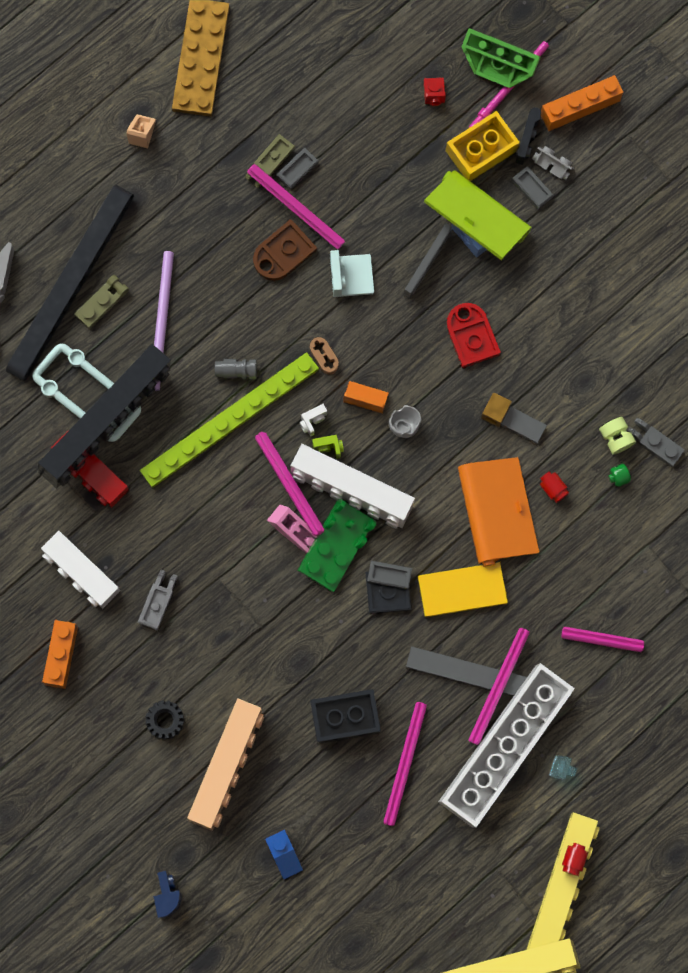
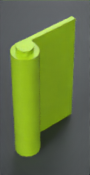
M456 170L448 171L443 177L441 184L424 200V203L500 260L517 243H521L532 229L531 226Z

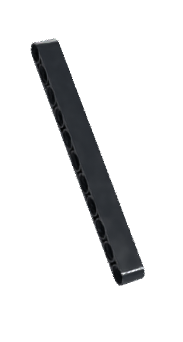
M118 185L113 186L6 367L7 373L22 381L28 379L134 198L133 193Z

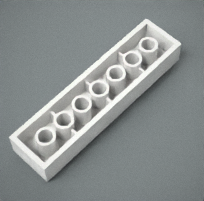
M541 663L536 665L438 802L472 828L477 827L571 695L574 688Z

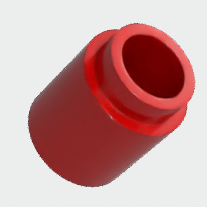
M549 471L540 478L542 482L539 485L548 497L556 503L569 494L568 487L556 472L552 474Z
M577 843L567 846L562 862L563 872L579 877L580 872H583L588 856L585 846Z

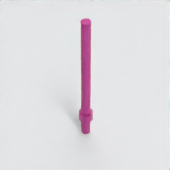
M543 41L534 51V54L541 57L548 49V43ZM504 86L486 108H482L479 111L478 117L469 128L491 115L514 87L508 88Z

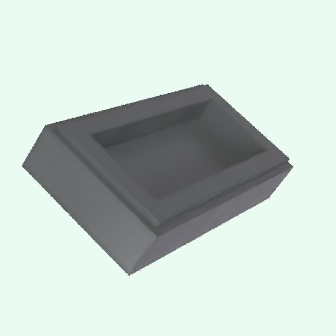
M304 148L276 174V177L291 190L319 164V161Z
M528 166L512 178L513 183L537 209H540L554 196Z
M510 406L500 426L537 444L547 425Z
M371 561L367 582L408 590L412 568Z

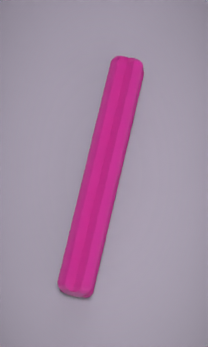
M563 627L561 633L563 639L642 652L644 649V641L570 627Z

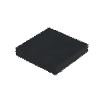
M365 572L369 614L411 611L409 589L367 582L369 572Z

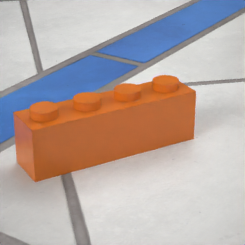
M614 75L542 105L541 117L549 132L620 102L623 90Z

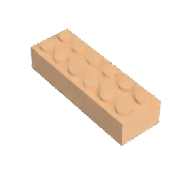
M237 698L187 817L190 822L211 831L214 830V827H219L223 818L222 814H220L223 807L227 808L231 799L229 791L231 787H236L240 776L237 774L239 767L243 768L247 761L246 750L248 747L252 748L256 739L254 731L256 728L260 729L264 720L260 707Z

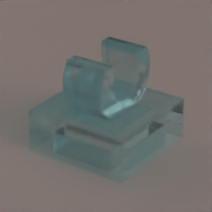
M555 755L549 776L557 779H565L566 775L575 777L577 768L570 766L571 758Z

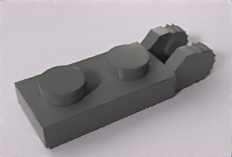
M636 418L634 423L644 430L646 434L642 436L632 428H629L627 432L632 433L634 439L639 442V445L670 467H673L685 450L654 427H650L645 421Z

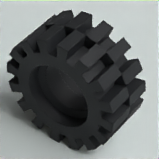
M162 700L159 703H154L148 709L145 721L149 732L153 736L166 740L173 739V737L180 734L185 720L183 712L177 704L168 700ZM163 712L170 713L173 716V724L169 728L159 727L157 724L159 714Z

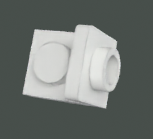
M324 404L301 414L302 421L299 423L304 433L308 432L310 437L314 435L311 423H320L325 419L324 416L327 415V409Z

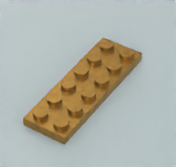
M190 0L172 104L173 112L212 117L230 7L229 3L210 0Z

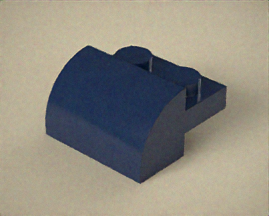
M167 871L158 872L162 894L153 896L159 919L173 915L178 910L182 901V892L179 890L172 891V889L176 888L173 875H169Z

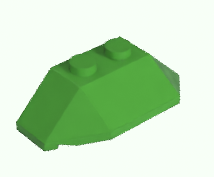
M468 28L462 44V50L474 74L508 88H512L532 77L541 58L527 50Z

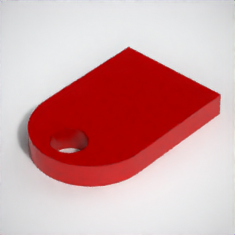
M462 303L450 311L447 318V330L462 368L501 354L487 316L479 306L472 303ZM466 310L469 313V317L461 319L458 316V312Z

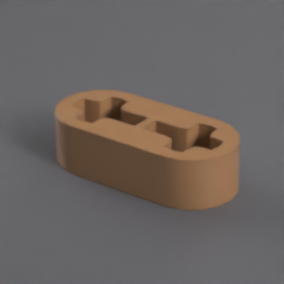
M321 337L314 338L310 343L312 356L325 374H334L338 369L339 363L336 355L325 339ZM315 344L324 345L322 347L324 354H321L319 350H314ZM327 357L329 362H334L332 369L329 366L325 367L326 361L324 358Z

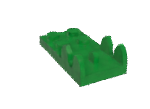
M338 499L323 524L324 532L315 538L297 571L327 590L334 592L357 550L366 544L367 533L375 528L377 522L344 500Z

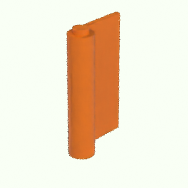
M518 457L468 463L459 466L458 472L478 564H483V567L495 565V561L502 558L538 554L539 548Z

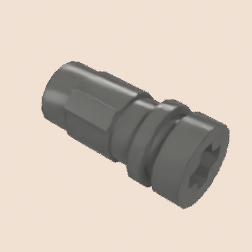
M237 359L215 361V377L257 380V359H249V361L247 359L237 361Z

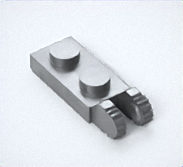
M160 570L139 617V624L158 631L173 594L172 590L177 581V575L173 574L169 580L168 587L164 588L160 585L165 578V571Z

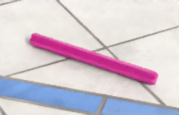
M253 164L248 169L247 173L333 247L339 249L344 244L345 240L256 164Z
M260 432L255 436L257 443L313 536L321 535L324 532L323 526L267 434Z
M519 628L469 737V741L473 744L478 745L528 638L529 631L524 628Z
M416 702L385 814L384 824L394 826L426 711L427 705L421 702Z

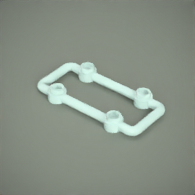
M58 344L36 367L32 377L41 386L42 393L46 397H54L77 417L81 418L85 412L58 391L56 382L45 380L41 377V374L54 359L63 352L68 356L72 366H81L106 388L109 389L114 383L87 362L81 350H72L66 344ZM141 406L127 416V421L114 431V434L108 441H117L140 415Z

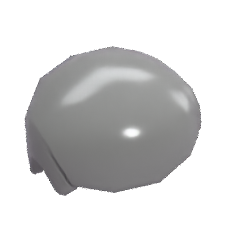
M404 405L400 410H394L389 419L390 430L397 437L402 438L414 436L421 425L419 411L408 405Z

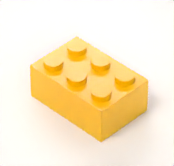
M495 111L448 141L446 153L462 175L469 181H472L517 152L520 142L499 113Z

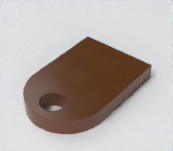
M290 219L256 248L253 256L254 268L264 279L280 280L317 251V247ZM263 262H269L272 267L270 270L264 271L260 268V265Z

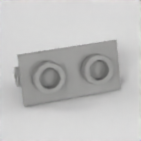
M544 146V148L538 147L537 149L541 152L534 154L532 158L535 161L534 163L546 170L550 164L554 165L550 173L561 180H567L570 175L567 172L568 169L574 170L570 166L572 162L563 156L560 159L554 156L555 151L547 146Z

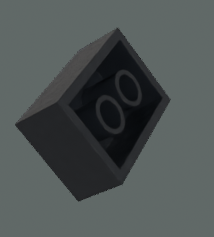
M373 689L310 700L317 744L375 735L381 732Z

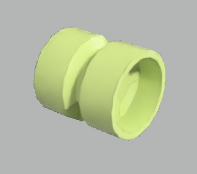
M623 417L616 418L599 428L603 438L609 441L607 445L612 455L618 454L636 443L632 433L627 432L628 426ZM622 434L623 437L615 441L614 438Z

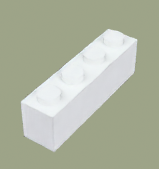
M60 531L41 548L44 552L42 557L49 564L54 562L59 567L57 571L65 579L69 576L74 581L73 587L80 593L84 591L89 596L87 600L94 607L99 605L103 609L120 592L119 587Z

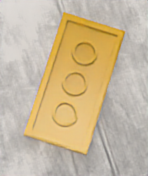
M500 562L486 567L479 565L418 575L425 617L508 603Z

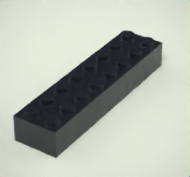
M151 344L38 462V473L56 489L60 485L64 487L70 481V475L75 470L78 472L85 465L86 462L84 460L89 455L92 457L100 448L99 444L103 440L107 442L112 437L114 428L117 425L121 427L128 419L126 416L131 411L135 412L142 403L140 401L145 396L148 398L156 389L155 385L159 381L163 383L170 375L168 372L171 369V359L154 344Z

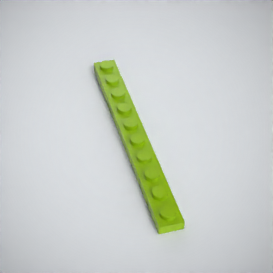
M306 352L140 470L141 474L152 488L316 373L319 370L318 366Z

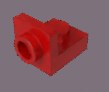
M424 78L425 104L438 106L441 103H445L444 78Z

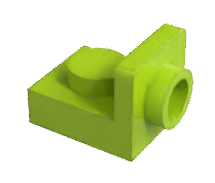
M337 435L312 439L313 449L320 453L329 452L331 448H334L336 459H339L341 452H344L342 440H338Z

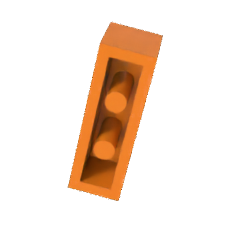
M54 621L42 680L45 686L66 689L78 626L75 623Z

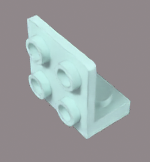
M339 250L330 251L333 297L374 293L370 254L339 256Z

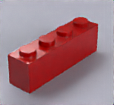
M89 455L84 460L86 462L85 465L78 472L75 470L71 475L74 478L80 477L83 480L81 484L89 492L93 490L98 495L96 499L103 506L108 504L112 508L129 491L128 486L95 455L92 457Z

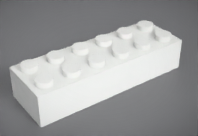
M301 444L291 464V475H293L294 480L300 483L307 482L318 492H323L324 490L330 493V497L335 500L342 499L349 502V505L357 510L363 509L367 511V514L374 519H379L380 517L386 520V524L393 528H403L413 508L414 497L304 444Z

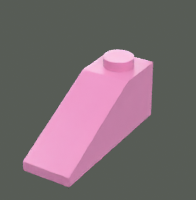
M279 505L267 519L276 530L307 554L317 536H313L307 524L289 507Z

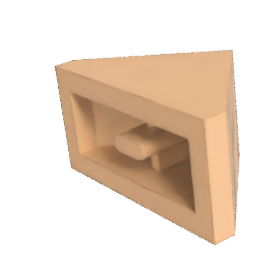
M137 114L127 129L128 143L148 148L156 119Z

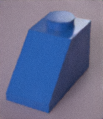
M285 830L265 839L283 879L303 871Z

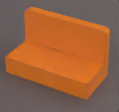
M349 381L343 402L383 414L389 393Z

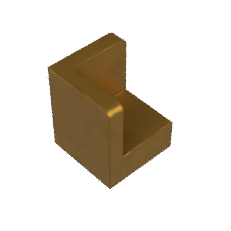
M493 393L482 413L481 419L500 427L512 401Z

